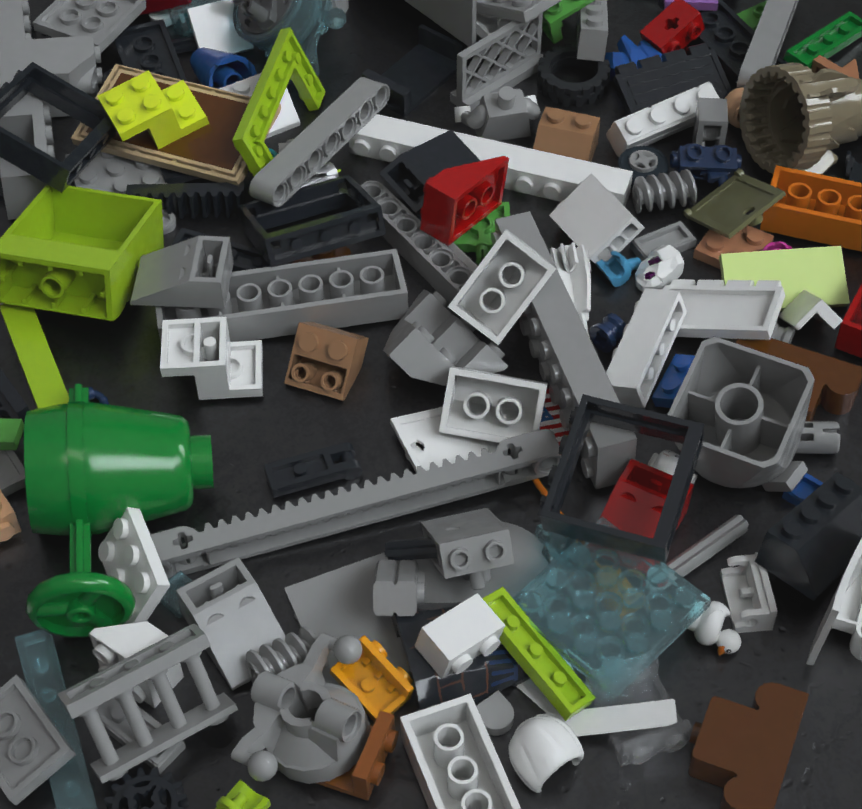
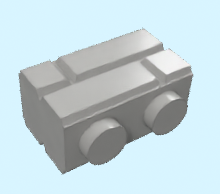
M379 560L376 563L373 581V612L376 616H392L393 613H396L397 616H414L417 613V604H424L425 572H419V563L416 560H400L399 563H396L395 560Z

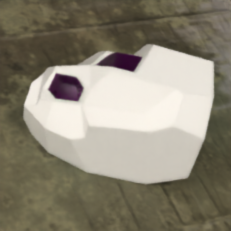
M662 245L651 251L649 256L640 263L635 273L636 287L643 292L645 288L663 290L664 285H671L672 280L678 279L683 273L684 260L680 252L671 245Z

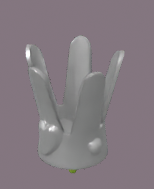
M329 162L314 174L316 176L310 178L302 187L339 177L338 172H341V169L337 170L334 164Z

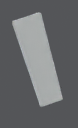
M674 699L583 709L567 721L558 712L536 715L560 719L572 729L577 737L677 725Z

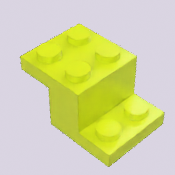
M149 70L97 96L122 141L147 130L159 150L209 124L206 114L184 80L161 90Z

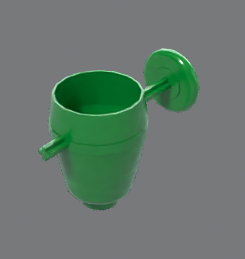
M75 384V388H69L68 404H58L26 411L24 423V467L27 507L32 533L69 536L70 573L56 575L42 581L28 594L25 611L31 622L36 627L50 634L63 637L86 638L90 637L89 633L94 628L122 625L132 617L136 600L128 585L115 577L91 572V536L93 534L109 532L113 527L114 521L123 516L127 507L140 509L146 522L173 515L190 508L194 498L193 490L213 489L211 434L190 436L189 423L180 415L101 403H89V388H82V384Z

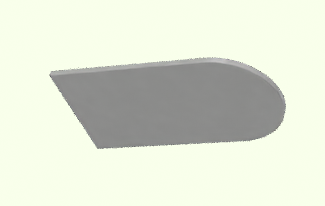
M502 522L510 532L515 564L490 569L491 580L485 582L483 589L473 590L470 580H465L463 575L445 579L430 559H417L419 572H425L424 603L464 602L476 593L481 598H484L499 588L504 587L515 601H534L541 621L550 610L557 593L558 573L553 554L531 532L517 525ZM385 553L284 588L294 612V618L297 619L300 628L308 627L317 636L321 633H326L338 639L344 635H351L359 640L365 635L371 642L376 640L384 647L388 654L387 659L395 668L400 666L411 675L401 639L396 636L391 616H376L373 612V581L376 563L379 560H388L385 557ZM331 650L327 656L329 666L323 668L322 674L326 683L340 685L330 675V669L339 662L334 656V651Z

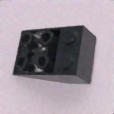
M449 130L402 153L380 171L379 174L390 192L421 221L420 211L423 206V187L426 181L446 168L480 160L452 130Z

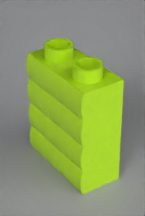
M46 185L0 238V303L115 321L122 313L126 302L132 297L141 256L164 248L162 200L68 186L61 193Z

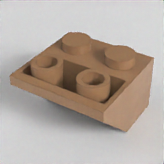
M299 322L284 384L338 400H345L362 368L369 338L315 322Z

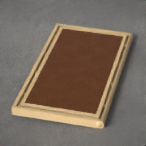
M115 64L97 96L146 71ZM150 72L161 90L181 81L180 79ZM185 81L209 121L208 125L159 150L147 130L125 141H122L118 132H116L115 137L101 150L104 153L214 182H227L239 186L249 170L241 154L235 149L232 140L251 97ZM281 104L278 106L266 137L281 111ZM80 122L71 137L73 144L78 146L93 129Z

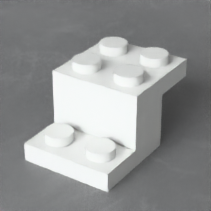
M227 317L162 320L161 376L194 375L199 400L263 396L262 340L230 342Z

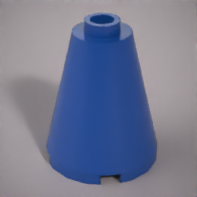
M202 47L197 49L190 58V66L201 85L219 89L257 75L254 65L241 55Z

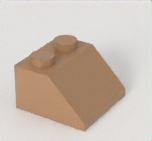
M545 107L538 124L533 149L591 162L598 145L600 117L561 110L559 108Z

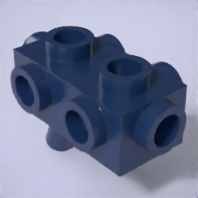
M686 144L679 146L678 151H671L670 168H674V171L680 173L681 170L688 169L694 180H707L708 183L717 182L719 186L735 175L734 172L738 168L741 169V154H737V148H730L727 145L703 147L699 144Z

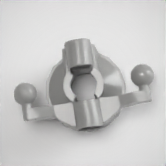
M321 633L312 644L303 663L296 664L277 675L264 671L256 678L251 689V699L255 703L253 716L255 727L242 737L231 753V759L247 766V771L253 779L261 782L270 780L278 770L290 780L307 784L326 782L348 772L358 762L370 734V723L357 695L344 686L326 683L322 674L327 656L331 650L334 651L335 658L343 664H353L360 659L362 644L355 636L344 635L338 639L326 633Z

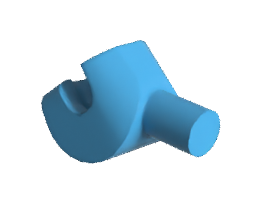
M612 251L610 252L612 257L608 261L601 259L596 262V266L614 287H619L629 280L631 270H637L642 261L638 257L626 259L621 253Z

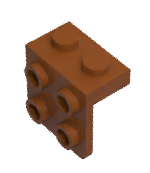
M380 710L374 725H370V734L358 762L348 772L330 781L318 782L316 784L368 801L374 786H378L383 778L386 757L388 753H393L398 741L399 731L395 730L394 715Z

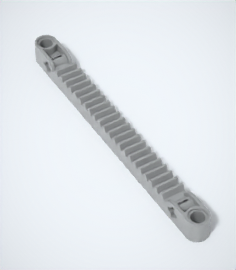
M549 429L536 430L501 441L494 453H489L483 448L481 449V456L477 457L471 451L468 454V460H464L460 455H457L453 464L445 458L443 459L442 467H438L434 462H431L427 471L421 466H417L416 474H412L408 469H405L402 478H399L395 473H391L390 481H386L382 476H379L376 485H373L369 480H365L364 488H360L356 483H353L350 492H347L343 487H339L338 495L335 496L327 490L325 491L324 499H320L316 494H312L311 502L307 503L301 497L299 498L298 506H294L290 501H286L285 509L281 510L275 504L272 505V511L269 514L263 508H260L257 517H254L250 512H246L243 521L234 515L232 516L231 524L228 525L223 519H219L217 528H213L208 522L205 523V528L202 532H198L188 526H182L150 534L169 580L220 566L238 557L242 560L548 476L553 465L558 466L561 455L558 453L559 443L553 431ZM509 448L511 449V455H508ZM181 537H184L185 543L183 544L181 542Z

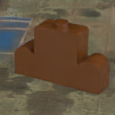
M770 338V340L737 339L736 344L810 369L815 381L805 421H812L818 405H822L827 412L835 415L846 414L852 409L862 382L861 366Z
M770 682L758 687L751 708L718 696L711 698L703 723L695 722L689 743L695 746L688 773L691 777L724 788L719 809L775 808L809 693Z

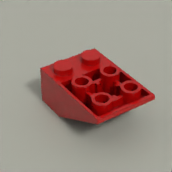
M631 458L619 477L597 524L653 539L673 475ZM692 483L690 484L677 528L687 513L694 487ZM590 542L587 543L585 552L646 579H649L659 562Z

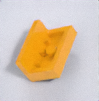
M363 635L359 639L362 644L360 659L353 664L336 663L330 669V675L341 686L357 695L366 714L375 723L380 710L394 714L411 699L414 688L411 685L413 681L409 674L400 666L395 668L387 659L388 654L384 647L378 641L373 640L371 642Z

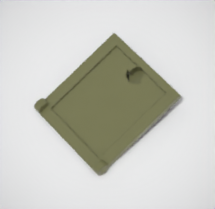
M738 168L734 172L735 175L692 208H686L683 214L687 219L730 239L747 225L752 227L760 224L763 221L762 213L786 196V193L779 188L745 175L743 170ZM754 209V211L751 212L749 215L746 214L750 210Z

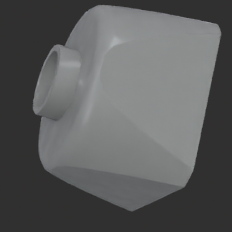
M715 336L701 342L667 415L704 424V442L695 471L700 476L710 482L729 488L757 487L772 481L790 465L801 439L815 379L808 367ZM675 442L681 452L683 444Z

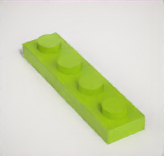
M504 587L482 598L505 624L499 638L502 645L565 721L588 707L595 700L596 697Z

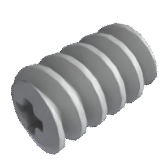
M688 169L681 170L680 173L672 171L669 175L659 173L657 177L652 174L648 175L646 179L643 176H638L632 188L633 205L637 214L641 213L643 204H645L648 212H652L653 203H656L659 210H663L664 201L668 202L670 209L675 208L676 199L679 200L681 207L686 206L687 198H690L692 205H695L697 201L695 180Z
M302 627L299 629L298 635L294 632L288 633L285 641L281 638L274 639L272 647L268 644H262L259 647V654L255 650L247 651L246 666L252 683L264 671L277 675L296 664L303 663L318 636L308 627ZM328 658L324 666L325 668L329 666Z

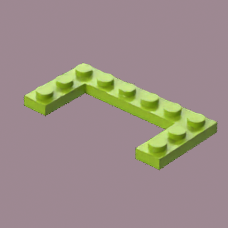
M291 27L280 30L232 140L235 149L239 151L253 176L274 158L264 140L289 80L293 81L300 99L304 101L309 111L320 108L326 92Z

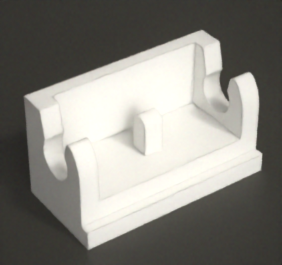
M758 552L751 555L730 557L727 559V564L733 567L723 568L720 571L727 607L731 613L732 627L738 633L773 630L778 612L768 572L765 568L754 562Z

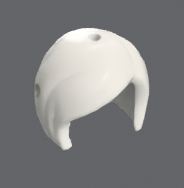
M534 716L523 721L516 729L508 746L510 762L515 772L524 784L536 793L542 792L541 788L545 781L561 766L570 760L574 766H577L584 757L582 745L572 729L560 719L550 716Z

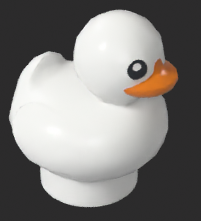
M711 601L705 605L698 602L694 603L685 628L694 632V636L700 644L709 646L716 643L719 656L724 653H735L741 647L742 641L738 632L732 629L721 631L725 617L731 615L729 609L719 601Z

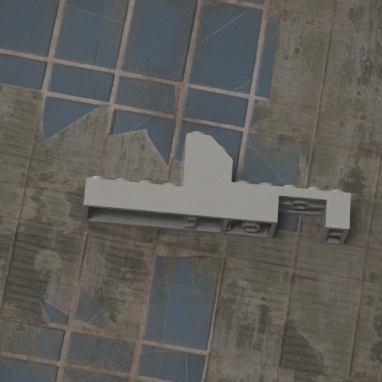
M0 0V88L5 82L10 83L18 70L23 71L30 63L34 62L95 98L99 92L98 84H103L102 67L96 68V63H101L100 46H94L93 35L32 39L28 0ZM28 92L0 119V127L55 158L54 146L48 145L54 144L51 117L69 115ZM0 157V175L8 220L17 219L47 184Z

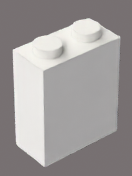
M592 173L581 181L577 188L565 200L561 201L549 215L577 246L584 245V249H588L589 259L595 264L601 259L608 261L612 257L610 252H620L645 228Z

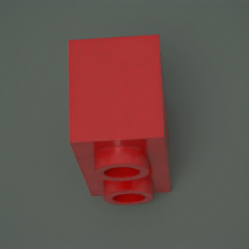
M674 0L640 31L642 40L647 41L663 54L686 47L692 40L701 35L705 27L701 13L684 0Z

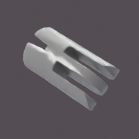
M805 421L795 454H837L840 449V434L837 433V429H840L839 423L836 421Z

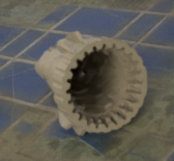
M800 63L765 66V68L757 70L744 87L739 107L741 135L746 144V149L751 154L754 162L758 163L760 168L766 169L767 172L774 174L776 165L817 174H823L838 160L837 155L831 149H836L843 143L856 141L859 139L858 137L862 136V79L849 77L836 70L827 68L813 73L809 67H804Z

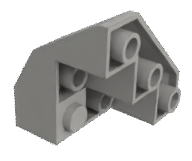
M425 289L418 295L391 331L383 350L411 378L447 386L449 370L452 366L488 373L501 372L508 367L502 360L505 354L493 342L487 345L473 333L476 330L475 327L463 318L459 319L452 315L445 308L449 303L437 291L431 294Z

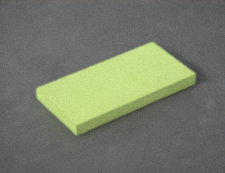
M841 246L724 253L719 256L721 277L724 280L725 286L728 280H753L754 286H756L758 280H780L785 292V298L780 311H783L803 290L821 298L830 308L847 307L850 304Z

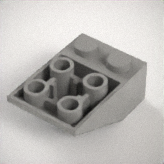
M196 236L141 256L130 301L131 305L225 309L234 264L230 237Z
M239 557L176 590L181 614L189 625L195 623L206 633L211 647L205 650L232 691L251 681L246 666L247 651L255 650L259 654V647L262 644H268L272 647V642L276 638H281L285 641L286 636L258 584Z

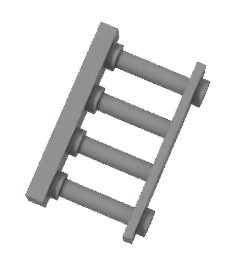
M195 623L57 694L63 708L71 719L83 717L101 756L100 759L91 763L90 766L102 784L107 781L120 779L130 768L210 725L214 726L224 722L230 714L238 710L236 703L224 692L216 695L200 658L202 651L211 647L206 633ZM180 662H186L203 701L201 705L184 714L166 675L169 668ZM146 680H152L170 720L150 732L132 694L134 687ZM112 698L118 699L136 740L117 750L114 749L97 712L99 705Z

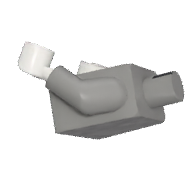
M504 86L500 88L499 92L483 95L479 105L472 112L470 106L454 107L455 123L462 122L466 126L475 129L477 137L495 141L531 136L529 119H537L540 116V108L537 104L536 95L524 97L521 89Z

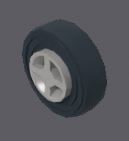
M634 146L626 149L620 155L617 168L633 171L632 189L636 177L643 176L646 179L648 175L652 174L656 177L659 173H666L668 175L669 165L666 156L661 151L647 146Z

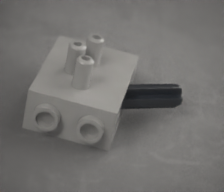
M488 508L423 521L421 526L424 538L390 540L385 543L384 553L388 560L430 559L445 579L463 575L465 580H470L473 590L483 589L485 582L491 580L490 569L515 564L509 529Z

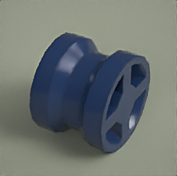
M607 314L602 319V323H596L589 329L590 339L602 352H611L616 347V343H620L626 324L616 314Z

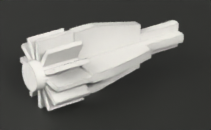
M574 242L571 245H563L561 243L557 249L550 248V255L589 336L587 321H589V312L591 311L590 271L592 269L588 249L585 250L584 245L576 248Z

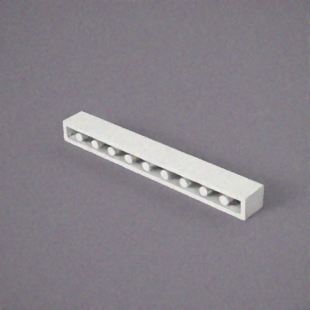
M376 114L349 140L350 153L392 162L402 153L449 130ZM453 131L480 161L500 156L509 158L504 189L561 202L577 188L581 181L592 173L624 207L626 206L631 193L633 171Z

